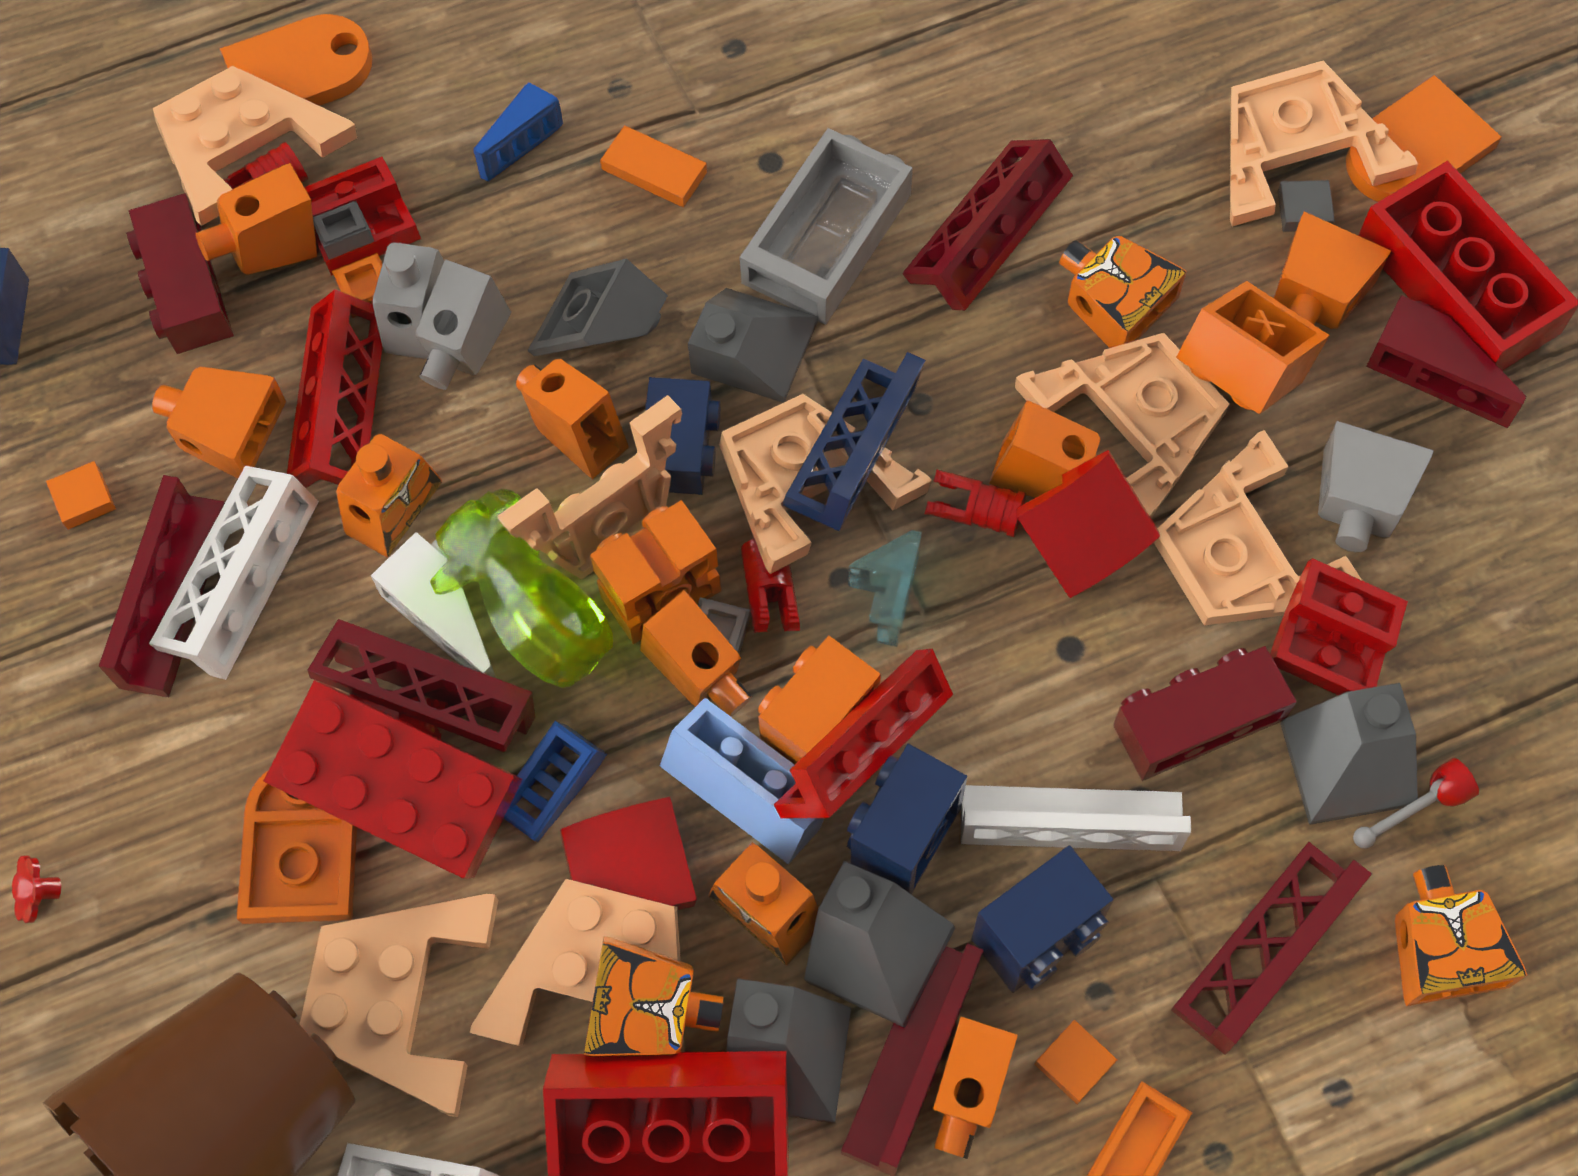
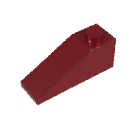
M1402 295L1366 367L1505 428L1510 426L1527 397L1448 315L1434 310L1432 306L1425 302L1413 301Z

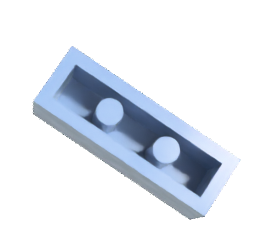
M704 698L672 730L660 767L787 864L796 857L819 831L825 819L780 818L774 803L795 784V780L790 772L794 764L708 699Z

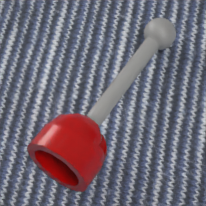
M1450 759L1431 774L1429 782L1430 792L1374 826L1358 828L1353 834L1354 843L1362 849L1372 847L1377 836L1435 801L1451 807L1465 804L1479 795V787L1474 776L1459 759Z

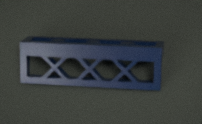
M907 352L896 373L866 359L862 360L786 493L783 506L837 531L841 530L915 392L926 361L925 359ZM865 379L887 388L884 395L869 399L862 386ZM863 414L868 423L863 431L850 433L843 418ZM844 448L849 457L846 464L830 468L824 452ZM825 483L830 493L826 505L801 494L804 487Z

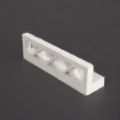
M245 466L149 644L157 651L190 659L210 676L226 680L319 501L293 475ZM256 484L269 486L263 499L248 507L247 501ZM243 527L244 534L240 542L225 551L224 544L228 536ZM219 572L220 579L215 589L201 596L200 588L205 579ZM195 617L196 624L187 641L174 640L181 624Z
M966 785L961 806V844L1067 847L1070 845L1072 848L1181 851L1191 833L1190 816H1183L1182 792Z

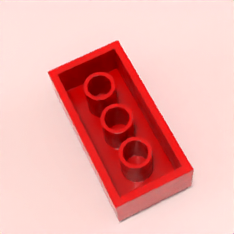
M1448 160L1371 206L1358 236L1391 250L1383 270L1409 299L1425 302L1432 306L1434 310L1448 315L1502 371L1560 335L1578 308V299Z
M314 680L263 782L463 879L475 878L523 779L342 691Z
M786 1051L680 1052L678 1054L590 1056L584 1054L551 1055L543 1086L548 1176H788L789 1139Z

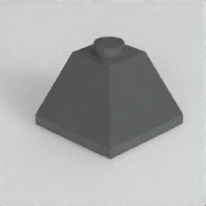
M627 258L571 272L531 343L528 352L533 356H540L648 335L659 323L661 318L659 312L668 295Z
M725 288L705 303L689 339L688 350L691 373L784 403L817 326L818 316Z
M1400 683L1346 692L1281 721V728L1309 825L1401 809L1418 799L1416 732Z
M844 861L818 909L804 979L807 983L905 1028L955 930V926L894 882Z
M737 979L726 1052L786 1051L788 1117L835 1124L851 1007L796 987Z

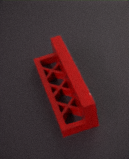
M336 289L311 307L287 467V474L293 475L305 488L320 479L339 485L348 471L329 465L332 446L338 442L342 444L351 458L352 467L356 462L357 452L363 446L369 444L371 439L383 346L373 304ZM350 313L370 321L368 338L362 341L359 340L349 324ZM353 354L363 370L362 381L356 385L353 384L343 368L344 357ZM345 397L357 414L356 426L349 430L337 413L338 401Z
M933 649L916 650L790 769L795 784L774 803L780 818H830L886 762L890 755L892 756L953 696Z

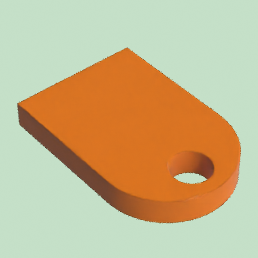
M333 14L307 17L220 48L227 68L231 66L239 68L318 106L345 97L357 90L367 79L372 67V52L364 31L352 20ZM352 44L357 46L356 50L348 55H338L335 53L343 45Z
M1434 75L1372 118L1377 124L1383 123L1389 129L1388 136L1403 152L1408 150L1416 158L1418 165L1415 175L1372 186L1357 148L1353 146L1349 147L1346 155V168L1355 187L1368 198L1379 202L1447 160L1461 174L1496 149L1502 136Z
M266 771L252 787L245 805L237 919L242 924L352 920L357 827L300 799H294L290 797V794L263 782L268 772Z

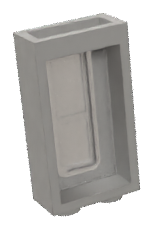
M827 128L741 254V284L790 308L818 316V322L826 325L911 196L913 168L894 155H885L864 145L852 135H842Z

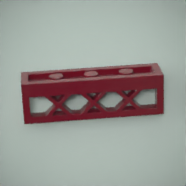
M1051 139L1011 140L903 271L902 274L909 284L935 285L952 310L965 311L1073 177V174ZM937 260H939V261L934 265V267H930L934 262H936Z
M163 475L99 663L101 670L118 689L168 698L182 657L157 651L149 643L225 504V501L190 496L178 477ZM205 579L202 587L200 588L201 596L203 594L207 579ZM195 617L181 624L174 640L187 641Z
M341 619L336 621L307 669L311 679L504 753L516 731L527 734L535 719L533 694L531 691ZM333 658H335L337 663L353 668V670L342 673L328 666ZM369 678L370 683L363 680ZM376 678L403 688L394 691L386 690L379 687ZM425 696L447 702L451 707L438 710L428 706ZM417 697L419 702L412 700L411 698ZM466 715L468 721L459 717ZM474 715L502 725L500 731L496 732L478 725Z
M1308 842L1181 996L1171 1011L1226 1055L1329 929L1372 873L1356 860H1353L1344 870ZM1307 861L1334 882L1325 895L1301 897L1297 873ZM1289 884L1291 897L1278 898ZM1302 906H1315L1304 920ZM1292 907L1296 928L1292 936L1267 938L1264 919L1266 911L1269 908ZM1256 925L1257 938L1244 939ZM1269 947H1282L1271 960ZM1259 948L1262 973L1258 978L1233 980L1230 955L1234 950ZM1222 966L1224 980L1210 981ZM1249 988L1241 999L1236 1002L1235 989ZM1225 990L1228 1015L1217 1028L1190 1006L1201 991Z
M968 943L964 953L947 946L945 947L905 1028L895 1023L891 1027L841 1149L842 1155L890 1176L896 1175L979 967L983 949Z

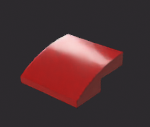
M382 156L304 187L311 198L313 217L356 201L374 238L372 243L329 259L314 228L316 244L331 276L333 275L332 271L376 253L379 256L386 254L387 247L391 243L411 244L421 239L417 226L401 197L397 183Z
M1109 450L1062 474L1063 483L1016 508L1018 520L1069 598L1087 590L1119 570L1160 537L1159 530Z
M1312 558L1307 562L1290 598L1270 655L1278 669L1336 695L1377 687L1385 654L1396 647L1408 601Z
M670 797L613 810L560 829L571 880L675 906L677 910L695 906L697 898Z

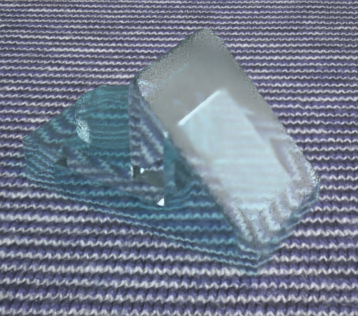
M911 530L854 561L848 567V585L850 587L875 592L869 622L878 624L877 643L898 646L920 555L922 532Z

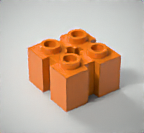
M682 500L669 508L667 506L656 508L643 519L642 526L644 529L631 537L628 533L613 534L603 540L598 545L596 551L590 554L594 572L599 578L597 584L600 596L633 645L642 638L643 624L683 590L687 592L697 605L700 597L709 599L721 592L720 575L715 569L718 567L716 547Z

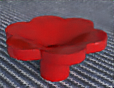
M29 855L19 857L17 873L12 881L16 919L24 921V923H34L41 900L59 899L61 895L60 878H40L39 861L37 858H31Z

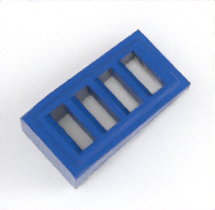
M530 82L522 88L474 147L480 178L489 182L562 126L561 108L557 97Z
M554 721L517 775L523 780L504 819L532 840L539 842L593 776L607 754L569 726ZM565 746L579 755L574 764L559 754ZM550 763L567 774L562 782L545 771ZM536 780L554 792L549 801L531 788ZM522 797L541 810L537 819L516 805Z

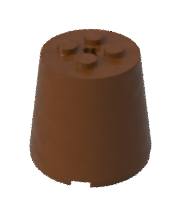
M237 972L54 1092L43 1102V1105L69 1136L75 1133L89 1147L84 1154L103 1176H297L355 1104V1097L347 1082L333 1064L337 1060L334 1052L315 1033L309 1036L295 1020L297 1015L287 1001L274 990L268 994L253 980Z

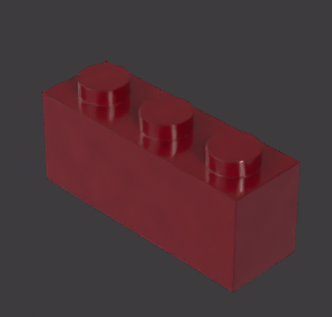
M186 193L128 210L134 230L128 231L126 234L136 260L142 259L145 269L138 271V277L147 299L154 298L157 309L150 310L149 316L159 339L167 337L176 354L233 337L234 334L212 262L204 258L196 239V233L202 231V228L196 221Z
M1266 646L1249 653L1246 648L1234 650L1219 659L1217 662L1218 666L1201 673L1198 668L1189 669L1175 676L1169 682L1170 686L1154 693L1149 688L1142 689L1129 695L1121 702L1122 706L1119 708L1113 726L1142 781L1280 723L1288 717L1297 701Z

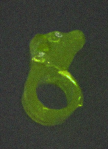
M502 488L495 490L493 493L488 491L477 500H468L448 517L435 534L439 548L449 558L430 580L435 594H447L469 583H479L490 621L505 648L527 670L541 680L561 688L574 685L590 674L598 662L613 648V633L605 615L575 582L559 570L543 563L539 557L540 550L536 551L522 538L512 536L498 520L497 516L522 499L519 494Z

